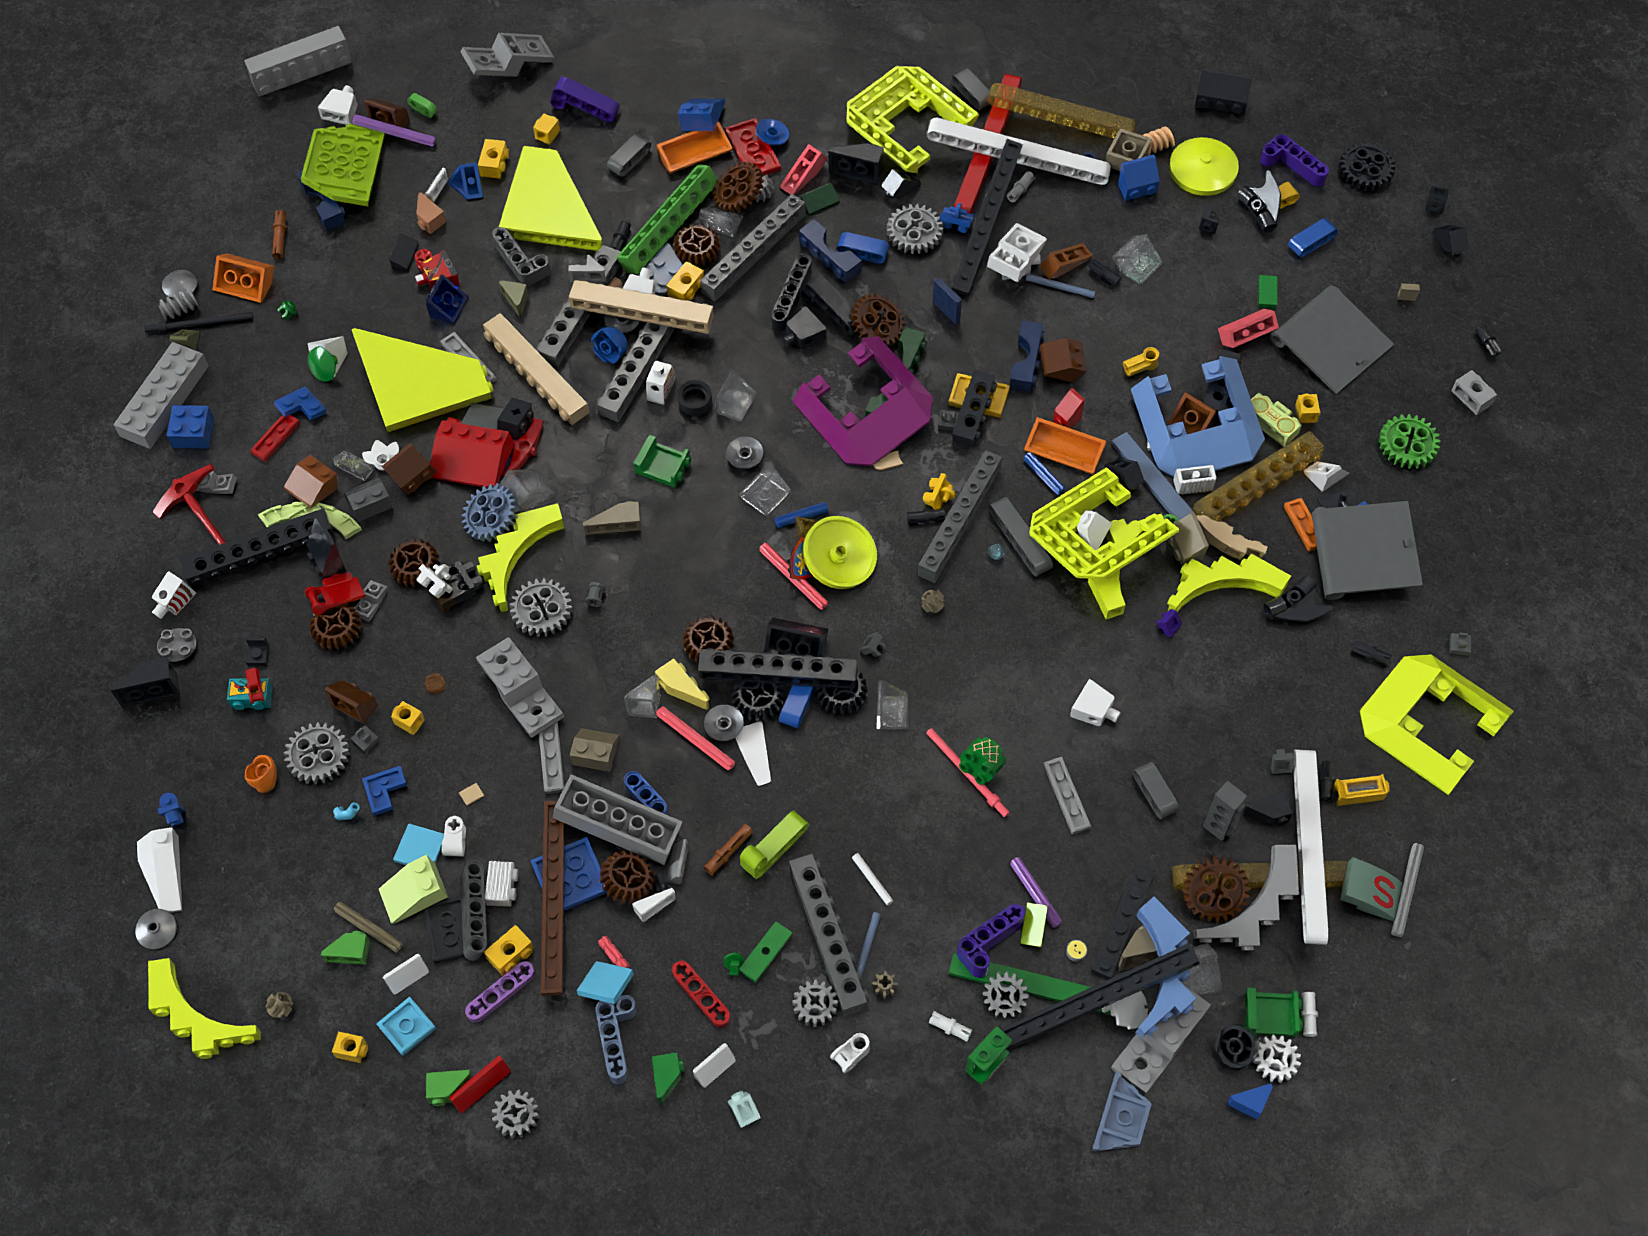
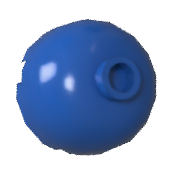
M604 327L594 333L591 338V342L594 341L593 351L605 363L610 361L612 362L611 364H614L626 353V337L615 327Z

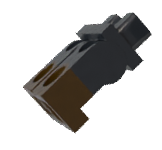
M457 561L454 565L448 566L450 578L448 580L442 579L453 590L450 593L445 591L439 598L433 595L443 613L450 611V607L466 601L470 597L477 596L476 590L484 586L480 575L470 579L469 575L476 573V569L471 561L464 564ZM430 582V584L427 586L429 590L435 584V582Z

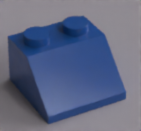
M1155 155L1121 164L1118 187L1125 201L1158 192L1160 180Z

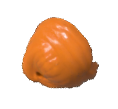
M258 755L253 760V763L246 767V782L261 793H268L275 787L277 768L272 757L269 755Z

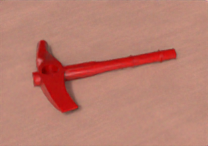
M448 417L447 419L448 422L460 424L462 422L460 421V419L457 420L452 417ZM533 418L528 431L518 441L512 439L515 444L513 447V457L508 468L502 474L505 479H509L531 456L537 454L536 446L542 431L543 420Z
M209 464L182 478H175L172 483L173 485L160 499L153 513L161 519L171 507L186 501L218 544L226 542L193 496L202 480L215 470L214 466Z

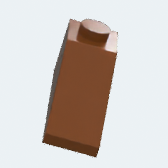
M1084 243L1051 252L1039 267L1050 280L1076 268L1091 259L1093 255Z

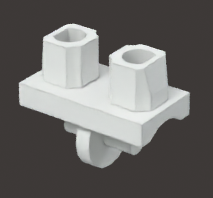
M423 564L419 567L422 572L418 576L417 581L424 587H427L431 581L435 582L429 590L435 597L439 598L445 591L450 593L453 590L442 579L448 580L450 578L448 574L449 567L446 564L441 566L435 564L433 566L435 572Z

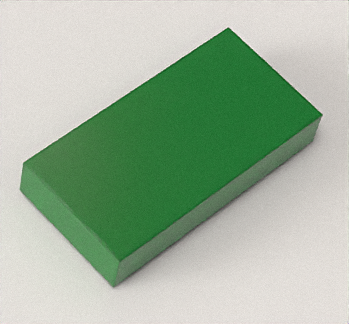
M1259 275L1258 307L1276 309L1277 276Z

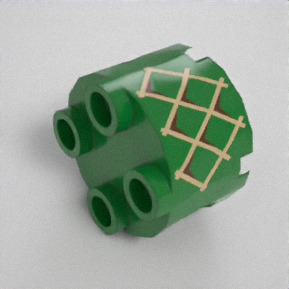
M977 737L961 754L959 768L962 772L969 773L975 777V781L978 784L984 785L1006 765L1007 759L1006 755L1003 757L1001 754L1003 752L1001 746L988 737L983 739Z

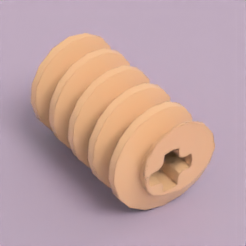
M1162 127L1143 135L1152 139L1147 156L1151 152L1162 151L1163 147L1168 149L1169 145L1171 147L1175 145L1173 134L1167 127Z

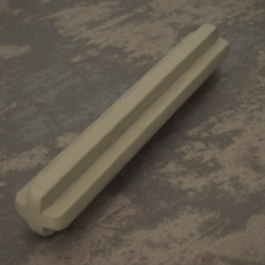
M338 902L334 907V911L392 951L397 953L402 948L403 944L401 941L344 903Z

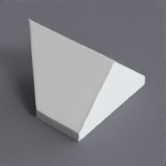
M344 337L308 343L309 351L314 347L322 346L331 355L337 357L336 375L348 354Z
M1318 461L1304 470L1305 475L1322 492L1349 474V472L1341 469L1340 465Z

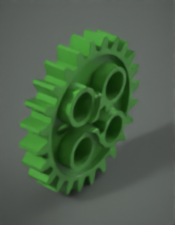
M1402 414L1399 419L1394 416L1392 421L1388 420L1387 424L1383 425L1379 434L1378 442L1381 443L1380 449H1384L1383 455L1389 454L1388 461L1395 460L1394 465L1400 462L1401 468L1405 464L1408 465L1409 469H1411L1412 465L1417 469L1420 464L1425 467L1427 462L1431 463L1433 458H1436L1440 449L1439 444L1441 440H1438L1439 434L1435 433L1436 428H1430L1431 422L1425 424V418L1418 420V415L1414 419L1411 418L1410 414H1408L1407 418ZM1411 429H1414V433L1410 442V447L1408 449V454H1406L1405 449L1409 440V435L1411 433Z

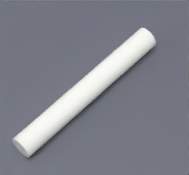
M859 853L855 854L852 859L885 904L888 906L893 903V899Z

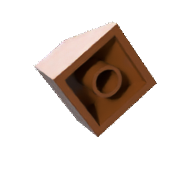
M309 455L295 466L284 485V490L312 508L338 489L337 473Z

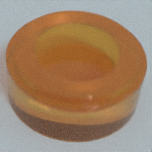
M432 673L426 677L425 686L430 693H439L444 689L445 681L442 675Z

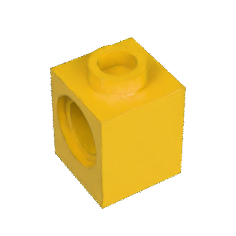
M1317 394L1298 395L1295 404L1298 421L1300 423H1317L1320 415Z
M404 701L393 709L391 715L396 726L412 735L416 733L425 721L422 711ZM410 715L409 718L403 719L404 716Z
M338 1032L332 1053L336 1058L361 1063L362 1057H365L367 1054L368 1045L361 1036ZM356 1044V1047L353 1051H347V1048L350 1045Z

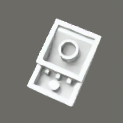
M1016 223L999 241L998 248L989 256L987 267L1018 282L1038 256L1047 238Z

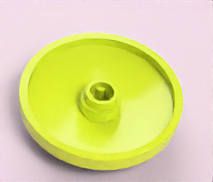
M1203 137L1189 139L1178 145L1171 155L1169 164L1170 174L1179 187L1192 194L1203 196L1216 195L1226 191L1235 182L1239 169L1238 159L1231 148L1218 140Z
M830 516L815 523L806 534L803 542V558L810 573L822 584L835 589H850L862 584L872 574L877 561V549L872 536L860 523L843 516Z

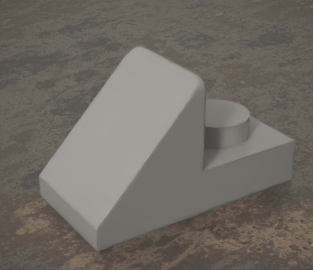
M587 255V265H569L570 282L575 280L606 282L604 267L590 255Z

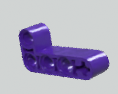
M560 77L550 100L551 105L557 109H563L565 104L569 103L607 122H612L619 110V104L615 100L567 77Z
M1283 134L1277 135L1263 147L1260 159L1262 165L1270 167L1281 160L1312 185L1321 187L1325 184L1329 168L1288 136Z
M1012 904L959 940L957 957L974 977L982 978L988 973L990 957L986 951L1022 927L1025 917L1024 908L1021 905ZM996 926H1000V927H1002L1003 929H997V928H995V927H996ZM980 937H985L987 940H981ZM963 948H969L971 951H965ZM977 963H981V964H983L984 966L980 967V966H977L976 964H977Z

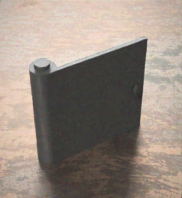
M1333 285L1328 286L1270 335L1274 345L1279 348L1286 345L1335 394L1340 392L1394 346V343L1338 287Z
M1408 501L1335 508L1318 507L1311 513L1325 599H1339L1345 593L1423 586Z

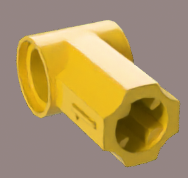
M1148 347L1142 354L1123 361L1124 371L1127 376L1135 375L1144 370L1151 371L1156 369L1159 359L1158 350L1154 347Z

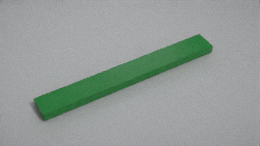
M953 953L948 974L979 983L991 984L989 978L993 976L996 979L997 972L1004 976L1005 972L1008 971L1011 977L1016 973L1017 980L1023 978L1021 985H1027L1028 987L1024 993L1057 1002L1091 988L991 962L987 975L977 978L968 971L955 953ZM977 963V964H976L977 966H980V967L984 966V965L981 964V963ZM1001 981L1003 984L1012 983L1010 981ZM1102 1009L1097 1010V1012L1111 1015V1010L1107 1012H1102Z

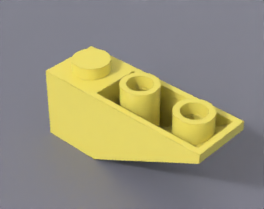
M672 659L655 671L656 680L667 694L703 709H709V696L704 690L700 691L696 680L692 676L689 677L686 674L687 671L682 663L678 664L675 659Z

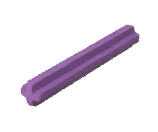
M1021 858L1013 859L1010 863L1036 904L1048 906L1046 919L1053 928H1056L1061 924V918Z

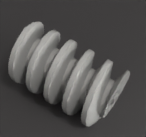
M189 288L186 289V295L180 291V297L173 294V300L168 296L166 297V303L162 299L159 300L160 305L158 307L166 322L168 321V315L174 319V313L181 316V310L187 314L188 307L194 311V305L198 306Z

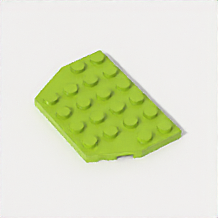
M346 124V127L342 128L332 126L314 129L301 182L334 201L368 206L385 133L355 124Z

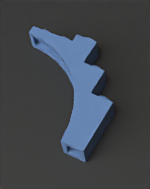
M1155 897L1139 909L1136 916L1149 932L1155 944L1158 957L1188 943L1186 939L1190 933ZM1191 969L1160 982L1155 1005L1149 1016L1135 1032L1141 1039L1146 1034L1150 1037L1158 1029L1156 1025L1160 1021L1164 1023L1173 1016V1013L1177 1017L1182 1013L1186 1016L1195 1007L1193 1003L1196 997L1182 984L1190 977L1191 973L1189 971Z

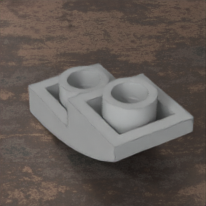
M211 472L202 480L196 491L231 494L233 493L237 477L234 474L217 475Z
M370 580L363 589L365 598L360 599L354 607L359 613L360 619L367 622L372 619L387 592V586Z

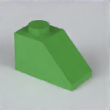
M361 931L345 933L321 952V956L325 962L366 965L370 940Z
M470 1070L426 1073V1099L429 1104L444 1106L445 1103H450L449 1097L472 1078Z

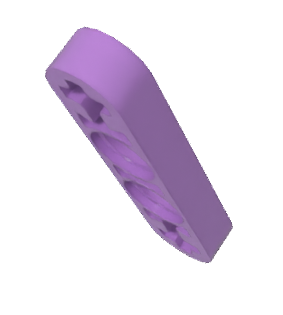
M526 961L519 963L471 1001L465 1009L468 1019L474 1023L482 1021L527 985L535 976L532 964ZM521 970H528L529 975H522ZM515 974H516L517 978L519 977V980H520L521 982H519V983L517 982L516 978L514 977ZM508 980L514 982V987L511 990L503 988V984ZM496 994L498 999L495 1003L490 1004L486 1001L487 996ZM481 1001H483L484 1005L487 1007L486 1010L484 1009V1007H482L480 1003ZM475 1008L480 1014L477 1016L475 1014L472 1015L471 1010Z

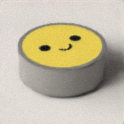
M1072 940L1067 945L1066 955L1074 962L1082 961L1086 957L1087 946L1081 940Z

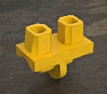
M941 473L939 478H931L929 487L933 490V493L926 492L923 496L924 503L932 506L934 510L941 509L944 502L953 500L956 496L953 490L954 486L947 481V475Z

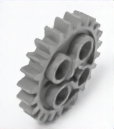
M909 204L908 209L905 206L902 207V211L896 209V214L892 213V217L888 218L887 236H889V241H893V246L898 245V250L904 248L905 253L911 250V254L917 250L920 254L922 249L927 252L928 247L933 249L934 244L938 245V240H941L943 234V222H941L940 217H937V212L931 213L932 208L925 210V205L919 208L918 204L913 208Z
M543 578L542 583H539L537 579H535V584L528 581V587L521 585L522 591L516 590L517 596H512L513 603H510L512 620L514 623L516 622L517 628L522 627L523 633L528 630L530 636L534 632H536L537 637L540 636L541 632L544 633L545 637L548 631L555 634L554 629L562 630L560 624L567 625L566 619L571 618L569 612L573 610L569 592L566 593L565 587L561 588L559 582L554 585L552 579L549 583H546L545 578ZM534 595L538 596L542 608L545 610V614L549 620H545L541 608L538 606L537 600L534 597Z
M317 722L316 727L313 728L310 723L309 729L306 730L302 726L301 733L294 732L296 738H289L292 744L285 745L288 751L284 752L285 757H287L284 761L288 770L292 771L293 777L297 776L299 781L305 778V782L309 784L312 779L314 784H317L318 779H321L325 783L326 777L333 780V773L340 775L338 769H345L342 762H348L346 756L350 755L347 749L349 744L346 742L345 735H342L340 729L336 731L334 725L329 728L328 724L325 723L321 727L320 723ZM324 740H328L327 743L321 744ZM309 745L308 748L302 750L304 746ZM332 757L331 760L325 761L326 758ZM313 762L311 766L305 767L306 764Z

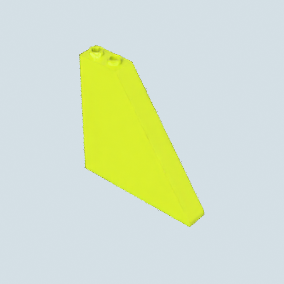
M523 146L499 227L506 228L513 239L600 250L603 245L602 238L557 150Z
M356 328L352 329L387 432L470 406L472 403L476 404L492 399L491 392L494 391L490 381H486L485 376L488 374L485 365L481 366L478 359Z

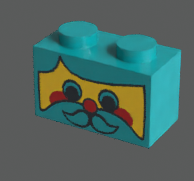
M260 678L264 701H255L254 704L250 702L247 679H229L227 701L231 708L236 710H243L244 708H254L257 710L271 708L273 686L269 678Z

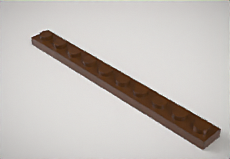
M544 801L541 947L542 996L563 995L565 823L552 818L557 801Z

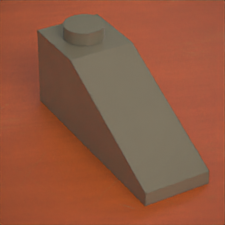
M627 501L619 503L583 522L585 535L641 530L639 502Z

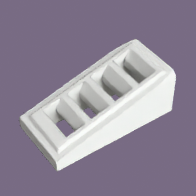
M673 888L634 902L632 904L633 909L642 922H645L676 900L675 891Z

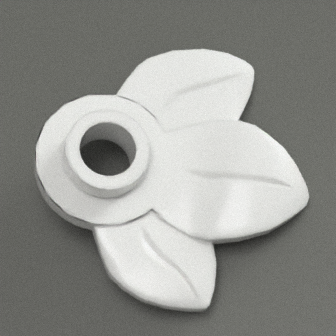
M376 440L371 451L362 453L363 459L366 463L375 465L378 470L383 471L382 466L399 452V446L397 442L386 446Z

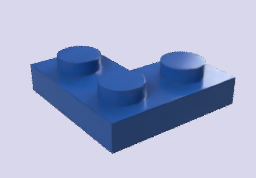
M305 386L274 401L275 407L284 417L301 410L312 421L326 414V408Z
M401 766L362 778L374 816L393 810L388 792L407 786Z

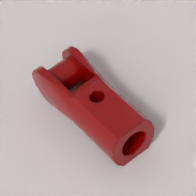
M257 668L246 670L250 702L251 704L259 700L263 702L264 695L259 670Z

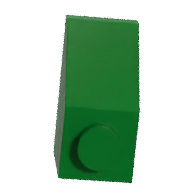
M677 1053L652 1056L656 1094L659 1104L666 1100L681 1080L680 1072H684L683 1059H679Z

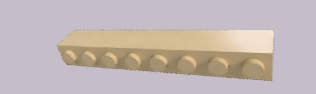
M575 280L569 295L571 308L707 334L714 318L713 306L708 304L646 294L635 290H625L619 287H609L603 284H593L587 281Z
M501 313L483 324L485 338L489 342L492 341L497 351L499 353L502 352L506 360L516 366L518 373L524 375L532 387L535 386L539 395L542 398L545 397L554 410L557 409L564 421L567 420L573 425L589 414L588 405L585 400Z

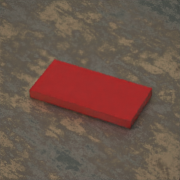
M756 118L724 128L740 163L742 161L754 163L764 176L781 170V165L770 144L763 142L756 134L758 124Z

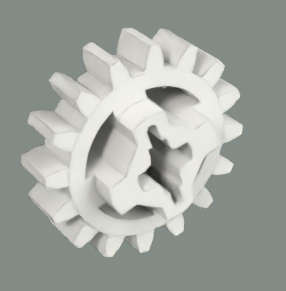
M1272 1035L1270 1041L1265 1037L1263 1043L1259 1042V1052L1257 1058L1253 1061L1254 1064H1259L1256 1071H1263V1078L1267 1075L1270 1076V1082L1277 1078L1278 1082L1281 1083L1283 1077L1286 1080H1290L1291 1074L1295 1075L1297 1073L1296 1068H1299L1301 1064L1296 1061L1301 1057L1300 1054H1295L1298 1047H1291V1040L1284 1042V1036L1277 1040L1275 1035ZM1265 1050L1267 1055L1266 1060L1263 1059V1053ZM1290 1057L1291 1063L1290 1067L1288 1068L1289 1064L1287 1063V1059Z

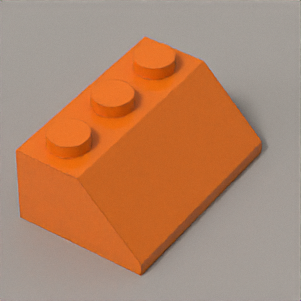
M227 253L217 255L212 290L261 303L272 285L275 266Z

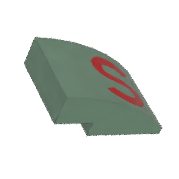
M1352 858L1346 865L1340 900L1357 905L1356 909L1395 921L1403 883L1374 865Z

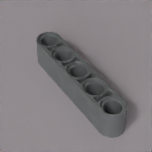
M1003 497L988 505L990 514L1034 576H1038L1053 568L1049 555L1030 536L1029 527L1007 497Z
M470 860L460 875L464 956L468 960L475 961L480 958L487 947L484 869L479 861ZM472 946H476L478 950L473 949Z

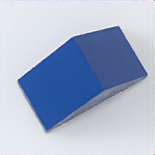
M1272 1084L1232 1095L1228 1100L1229 1106L1258 1119L1271 1093Z

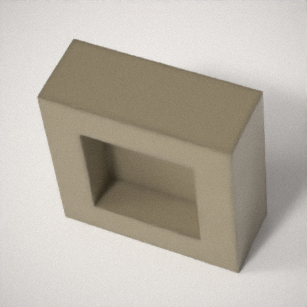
M1401 283L1398 291V300L1416 301L1420 291L1419 284Z

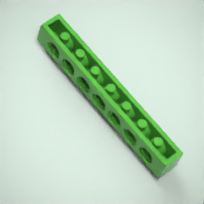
M697 165L618 254L616 258L626 273L639 274L641 269L663 248L667 240L674 235V232L684 224V221L694 212V209L704 201L708 193L714 189L713 187L717 184L716 180L718 179L710 166Z

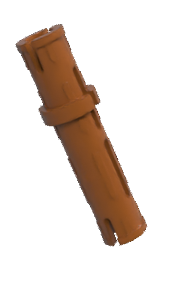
M284 210L275 211L272 257L275 259H279V255L280 259L283 258L284 235L287 230V225L285 224L287 213Z
M744 824L720 850L717 849L715 851V855L703 866L705 871L713 875L723 863L726 864L729 861L728 858L754 833L747 824Z

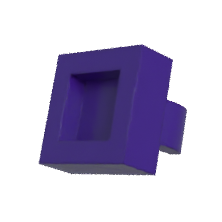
M1170 609L1167 613H1162L1163 618L1160 621L1156 620V623L1166 636L1172 637L1182 625L1177 611Z

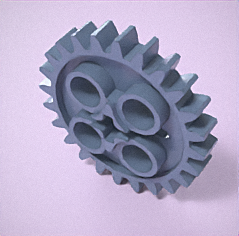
M489 484L488 489L483 486L481 492L477 489L476 496L470 495L472 500L466 501L468 507H463L466 513L461 515L464 518L462 523L465 525L464 529L477 541L481 540L482 542L485 539L491 542L492 537L497 540L496 536L498 534H504V530L510 531L508 526L515 524L512 519L518 518L514 513L519 511L516 507L519 504L516 501L517 497L509 488H506L504 485L496 484L494 487L492 484Z

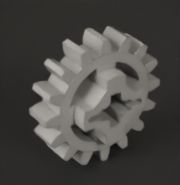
M1008 971L1005 972L1004 976L997 972L996 979L991 976L989 978L991 984L985 983V987L988 990L983 991V995L988 996L984 1000V1004L990 1003L988 1010L995 1009L996 1016L1002 1012L1003 1018H1006L1007 1013L1014 1017L1015 1010L1021 1013L1022 1008L1020 1005H1027L1023 998L1029 997L1028 993H1024L1028 988L1027 985H1021L1023 978L1017 980L1016 973L1011 977ZM1001 981H1010L1012 983L1003 984ZM993 987L995 988L994 990L997 992V996L994 1000L992 998ZM1017 989H1019L1020 992L1019 1001H1017V998L1015 997V992L1017 991ZM1002 990H1003L1004 992L1009 991V992H1010V994H1009V997H1010V998H1008L1007 996H1005V997L1003 998V997H1002ZM1001 1004H1005V1005H1009L1010 1007H1009V1008H1004V1007H1001L1000 1005H1001Z
M814 980L813 985H810L807 981L805 988L799 986L800 993L795 992L794 997L797 1000H793V1006L796 1007L794 1008V1013L799 1014L798 1020L805 1019V1025L813 1022L814 1027L817 1026V1022L825 1025V1019L831 1021V1014L837 1013V1009L834 1007L838 1006V1001L835 1000L837 994L831 993L832 986L825 988V982L823 981L821 985H818L817 980ZM803 998L805 999V1002H806V1004L804 1005V1008H802V1006H801V1002H802V999H803ZM827 998L829 999V1007H828V1009L826 1008V1005L824 1004V1003L826 1002V999H827ZM812 1001L815 1002V1003H817V1002L819 1001V1005H817V1004L812 1005Z
M510 1090L508 1091V1097L502 1094V1101H495L498 1108L492 1109V1113L497 1116L493 1117L492 1120L494 1123H498L495 1127L498 1131L502 1129L504 1136L510 1132L511 1138L515 1137V1133L523 1137V1131L530 1133L529 1127H536L534 1119H539V1114L536 1113L539 1107L538 1105H533L536 1101L533 1097L529 1099L528 1092H525L522 1096L520 1090H517L515 1095ZM517 1101H522V1102L526 1103L527 1105H525V1104L521 1105V1104L517 1103ZM514 1111H518L517 1117H513ZM511 1123L514 1127L507 1126L506 1124Z

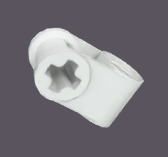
M457 816L448 818L445 823L442 841L443 856H464L466 827L462 819Z
M857 1033L831 1054L830 1058L836 1060L843 1068L842 1072L844 1074L849 1072L869 1053L868 1037L865 1034ZM858 1041H862L866 1046L863 1049H857L855 1044Z

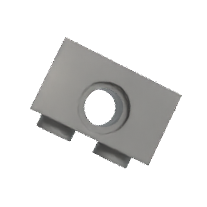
M1473 370L1457 379L1451 390L1476 415L1493 405L1497 396L1493 388L1489 387Z

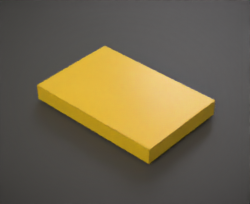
M957 373L948 406L962 407L972 376ZM997 382L995 393H991L992 403L990 409H986V415L1001 418L1010 385ZM978 391V392H977V394H979V395H982V394L985 393L984 391ZM973 407V408H971V409L974 410V411H977V410H979L980 408H979V407Z

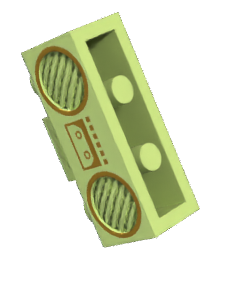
M1257 393L1251 399L1261 429L1283 447H1286L1300 432L1302 425L1298 419L1290 417L1292 411L1279 401L1273 405L1268 396Z

